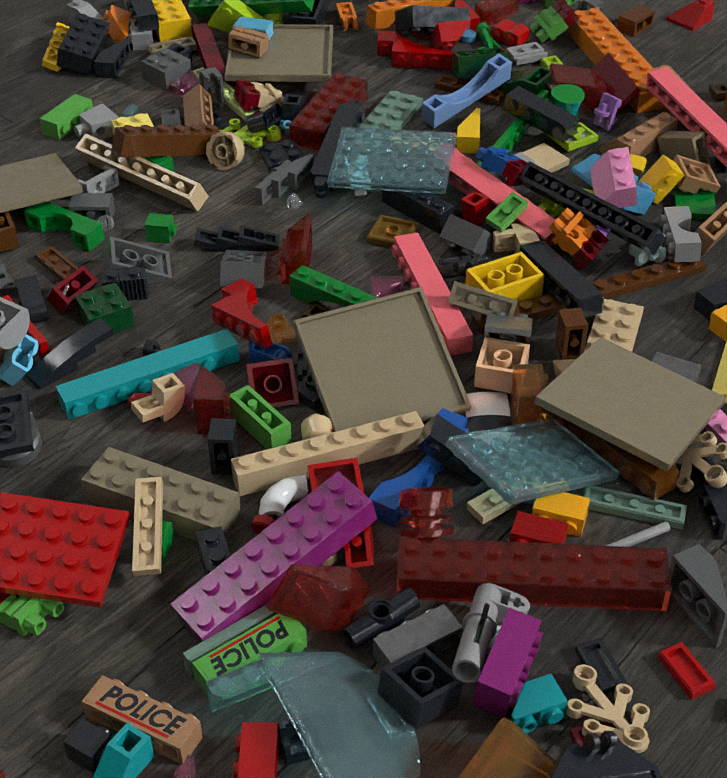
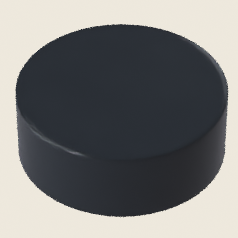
M213 112L215 126L218 127L223 124V115L219 112Z

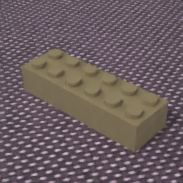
M111 447L106 449L81 479L85 500L106 508L129 511L130 517L134 518L136 479L162 477V521L172 522L173 533L197 541L196 532L219 526L222 527L225 536L241 514L239 492Z

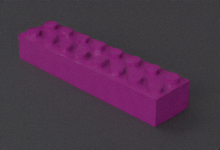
M339 471L174 600L170 605L179 621L201 643L287 593L377 519L372 500Z

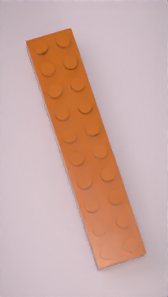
M597 8L575 11L579 20L566 29V32L595 65L607 53L612 55L641 90L628 103L634 111L642 113L666 109L646 88L648 72L655 69Z

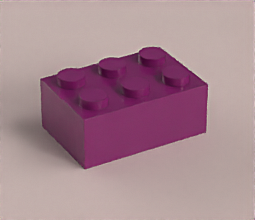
M509 607L477 682L472 705L502 718H505L508 709L514 711L522 686L526 682L532 661H534L537 655L539 644L544 634L539 631L542 620Z

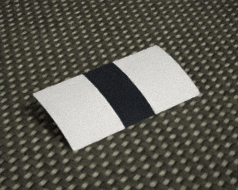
M501 392L466 394L472 407L470 411H466L468 435L496 452L497 455L517 456L507 394Z

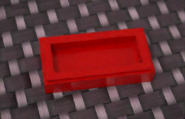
M682 642L658 653L657 658L691 700L715 689V681Z

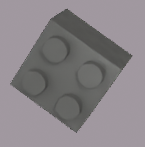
M162 49L160 52L150 55L141 61L143 80L165 91L192 78L190 59L170 49Z

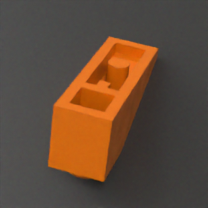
M111 5L110 9L105 11L103 19L106 20L105 22L110 23L109 34L115 43H118L128 37L130 13Z

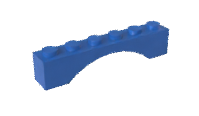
M444 408L439 411V416L469 434V429H467L468 418ZM426 455L415 468L406 474L381 482L369 497L373 502L377 520L395 527L401 519H405L409 508L413 503L419 501L423 490L426 487H430L437 472H441L445 465Z

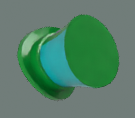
M561 84L553 87L551 90L552 104L580 118L577 111L585 96L583 90L572 84Z

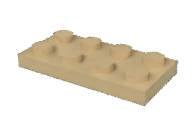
M604 299L602 313L595 316L585 351L602 337L632 352L644 307Z

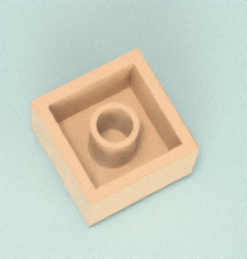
M485 337L476 364L474 387L520 395L528 366L530 345Z

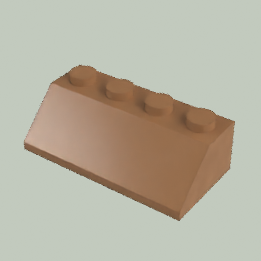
M662 112L601 146L599 151L605 154L608 150L628 147L629 154L644 157L659 148L657 137L668 131H676L678 119L669 113Z

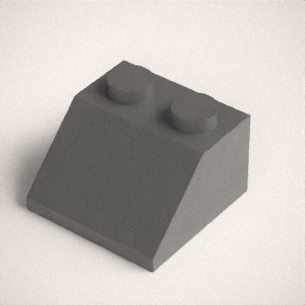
M450 214L440 234V237L446 240L444 244L456 249V246L462 248L461 251L467 255L480 254L482 256L492 247L493 235L452 214Z

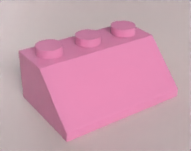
M628 147L608 150L590 168L594 195L619 208L638 205L636 184Z

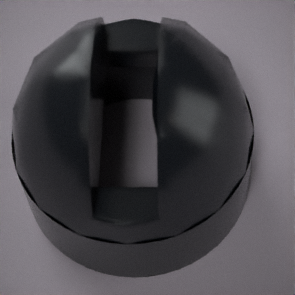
M147 338L142 355L147 356L156 353L157 351L155 350L161 349L159 343Z

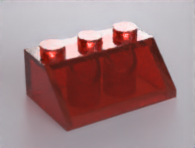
M306 214L287 230L286 238L282 239L280 263L277 266V274L281 276V284H290L289 276L300 266L310 267L313 248L312 214Z

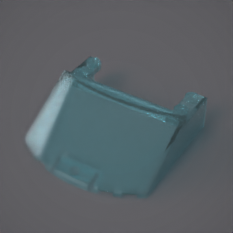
M341 652L259 653L260 660L206 681L208 703L211 712H216L274 688L321 778H420V751L414 728L377 694L380 677L367 666Z

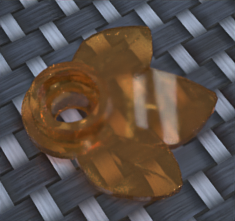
M274 314L270 316L268 322H264L268 325L271 341L281 344L283 339L290 341L296 336L294 328L289 326V321L283 314Z

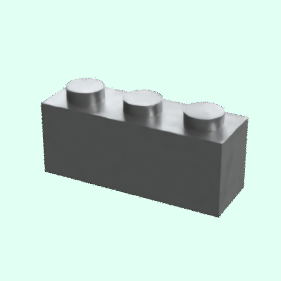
M445 604L435 609L427 610L419 617L406 620L400 626L390 631H384L376 638H373V656L381 667L424 646L437 657L460 644L463 627Z

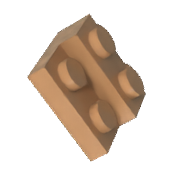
M680 155L675 156L673 161L677 163L685 175L677 183L678 188L682 192L696 194L700 188L704 191L717 193L721 186L709 164Z

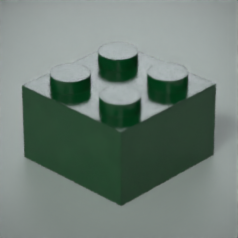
M116 283L107 284L103 287L75 295L78 316L84 326L100 318L113 329V334L135 327L132 306Z

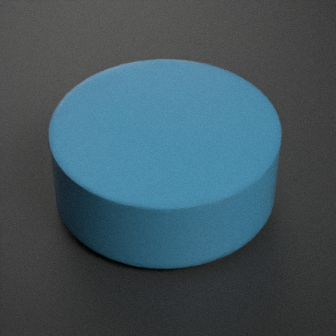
M467 29L460 40L465 43L474 42L476 40V32Z

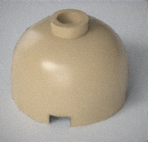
M232 132L213 134L210 142H207L206 154L211 164L214 163L218 170L224 171L238 166L245 154L242 140Z

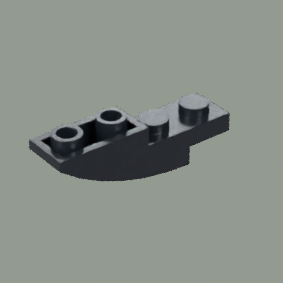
M711 456L701 457L711 466L715 465ZM692 464L694 473L699 476L703 491L702 496L699 497L700 509L705 512L708 527L710 530H713L716 539L722 540L727 528V483L721 488L710 486L704 477V473ZM721 464V466L724 468V470H725L726 473H727L726 465H725V464Z

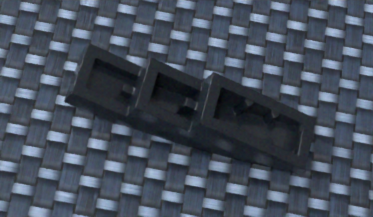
M240 225L239 231L220 226L217 232L197 228L194 246L219 251H272L279 248L280 234Z
M100 318L93 321L47 354L27 374V378L39 389H42L78 369V361L96 352V344L113 336V329Z

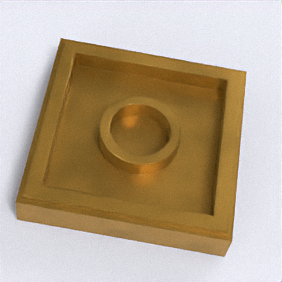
M380 215L367 236V243L391 248L394 245V236L416 233L418 223Z

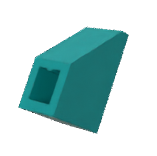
M552 674L525 682L511 717L510 733L512 736L519 733H529L536 727L548 723L555 724L562 718H565L567 699Z
M127 722L107 744L93 778H136L154 758L151 737Z

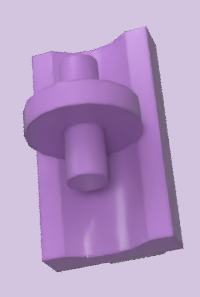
M603 93L599 107L594 110L596 116L593 124L604 128L606 131H610L612 125L615 124V115L617 109L621 106L622 100L608 93Z

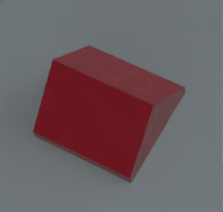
M292 358L246 364L247 384L273 408L299 404Z

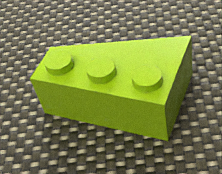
M223 0L207 25L230 33L233 24L240 17L264 18L240 0Z

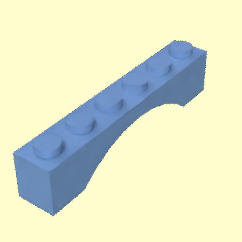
M499 53L489 59L477 75L461 89L447 95L435 94L422 102V120L433 128L442 124L509 80L512 62Z

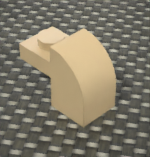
M511 224V229H506L502 233L500 231H493L492 249L494 252L514 250L516 254L520 252L521 245L540 240L536 232L527 226Z
M174 373L153 379L152 395L131 402V409L142 422L160 417L163 422L168 421L179 412L184 403L185 385Z

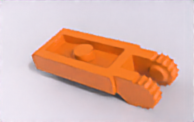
M352 2L336 3V11L343 30L348 31V25L352 24L354 30H358L357 15Z

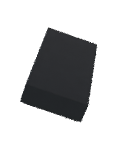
M601 638L576 645L575 652L582 665H589L596 670L597 678L595 684L603 694L615 691L618 684L627 683Z

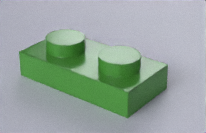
M512 192L486 217V223L502 233L528 208V201Z

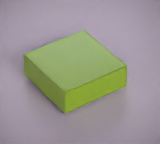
M557 56L540 59L542 67L554 71L563 69V63Z

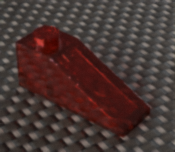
M488 0L475 3V13L480 17L479 23L492 25L508 18L519 11L520 0Z

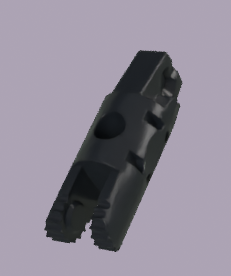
M473 254L439 259V265L453 264L454 269L442 271L440 274L442 278L464 275L467 269L491 262L492 258Z

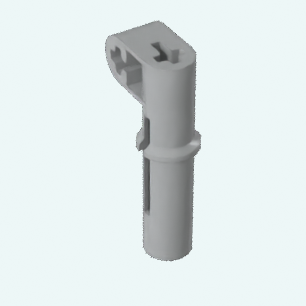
M483 583L478 586L470 611L463 619L462 627L464 631L452 667L453 675L458 680L465 683L478 681L482 673L490 640L497 632V625H502L509 607L525 614L528 613L530 603L524 596L491 583ZM482 624L477 643L473 642L478 625Z

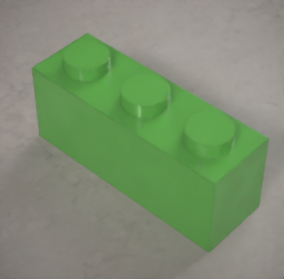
M74 94L40 118L42 134L61 140L74 130V126L81 124L79 116L81 113L93 108L92 99Z
M249 385L229 395L231 416L266 449L292 443L291 423Z

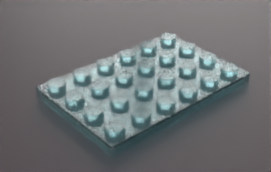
M342 127L327 180L328 187L445 194L457 135L453 132Z
M554 418L448 437L445 445L472 472L483 479L489 487L494 489L509 504L617 480L619 475L617 469Z

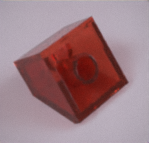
M199 367L194 395L198 434H209L211 418L232 419V411H228L231 404V395L226 393V384L205 367Z

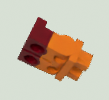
M567 207L548 228L556 235L552 241L555 244L558 243L562 250L568 252L577 261L574 265L580 271L593 260L609 239L589 220L583 218L584 214L581 211L575 215Z

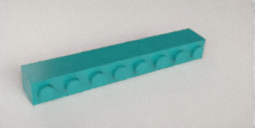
M225 329L56 386L59 404L67 419L71 420L126 401L134 393H149L152 390L153 379L174 373L180 381L236 363L240 361L239 344L230 331Z

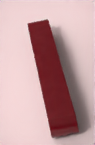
M208 23L192 24V36L197 44V51L203 68L216 67L222 75L223 81H225V66L210 26L207 25Z

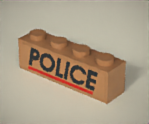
M102 675L82 700L87 719L115 733H118L128 722L151 737L154 752L181 765L185 764L203 738L200 721L194 715L179 712L167 702L160 703L150 698L141 690L135 691L126 687L118 679L112 680Z

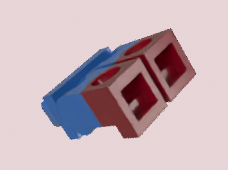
M492 146L487 149L484 147L479 148L475 158L482 162L481 168L488 169L490 172H497L506 177L505 184L510 187L523 185L518 176L526 166V161L508 153L509 150L505 148H494Z

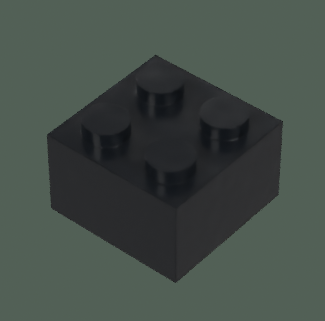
M424 646L382 667L377 694L416 730L458 707L464 682L458 680L453 675L452 670Z

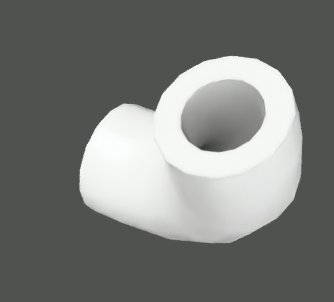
M306 475L284 478L269 487L261 498L259 515L269 516L276 521L284 514V509L288 504L305 498L308 495Z

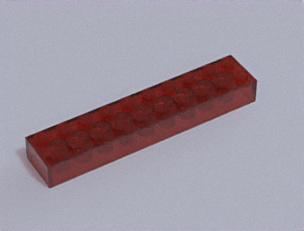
M399 537L397 592L410 587L416 593L418 600L473 602L478 586L483 583H491L524 596L530 605L668 611L672 584L667 548Z

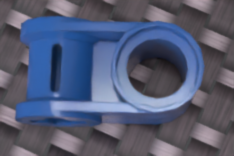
M251 341L248 343L250 364L293 357L291 350L284 345L272 342L271 346L263 348Z

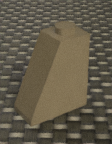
M668 131L657 137L661 156L665 155L669 159L674 160L676 155H680L710 165L705 132Z

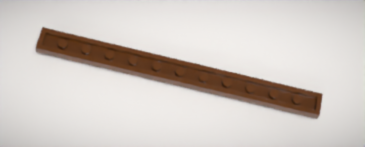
M674 259L592 281L591 284L602 292L604 299H609L705 272L707 265L701 259L695 262H674ZM549 293L517 302L513 317H515V314H526L528 318H533L532 320L556 314L559 310L567 308ZM480 312L472 315V322L479 332L484 334L487 314Z

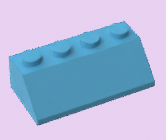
M593 154L573 166L571 171L593 187L590 168L602 156ZM634 174L638 205L622 207L621 209L645 215L657 194L650 190L652 187L643 181L639 182V177Z

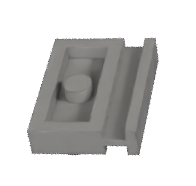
M537 42L506 48L510 52V59L516 62V65L540 61L541 58L548 55Z

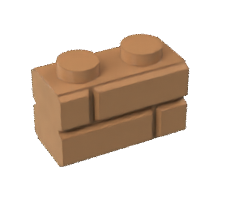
M236 26L228 35V48L260 58L269 48V35Z

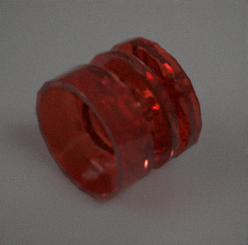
M420 487L398 490L399 508L411 510V515L400 517V523L412 524L411 526L400 528L401 536L415 539H437L455 533L454 525L443 524L453 521L454 516L442 513V509L454 506L453 488Z

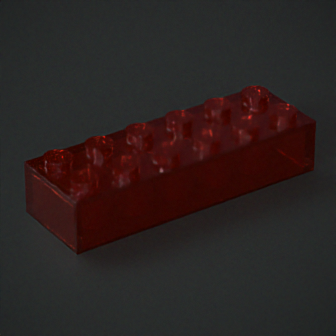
M335 73L289 124L290 140H295L298 146L319 151L338 106L342 103H349L351 99L362 100L363 105L368 99V80L347 76L343 73Z

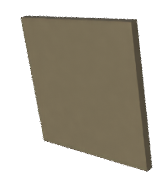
M273 24V35L269 39V48L260 58L229 49L224 75L225 81L331 82L333 25Z
M56 153L0 166V213L83 192L82 185Z
M422 287L293 320L292 324L326 416L332 423L333 432L414 411L418 413L423 424H425L438 414L442 408L457 414L470 411L472 408Z
M600 337L536 396L534 403L664 471H668L724 405L727 397Z

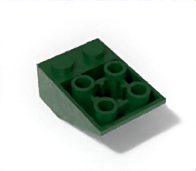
M542 66L511 71L510 79L495 89L508 94L520 86L538 95L542 89L546 90V84L554 85L555 71Z

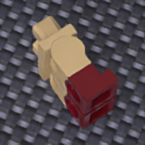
M237 80L233 94L235 100L246 111H250L251 106L263 108L278 103L282 109L281 103L284 98L282 97V92L274 89L268 83L264 86L261 83Z

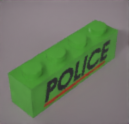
M286 608L192 662L194 679L213 703L219 698L228 696L241 685L252 682L258 675L268 669L277 667L290 656L299 654L307 647L306 629L290 610Z

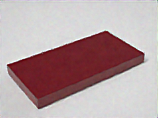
M609 53L583 78L600 100L603 93H608L622 100L616 114L641 91Z

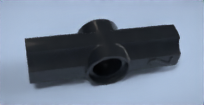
M410 587L400 590L386 600H375L369 605L367 612L341 628V635L351 649H356L380 633L392 630L395 623L420 608V601Z

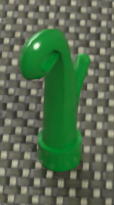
M479 23L475 31L484 47L477 49L499 48L500 45L490 35L488 25L486 23Z

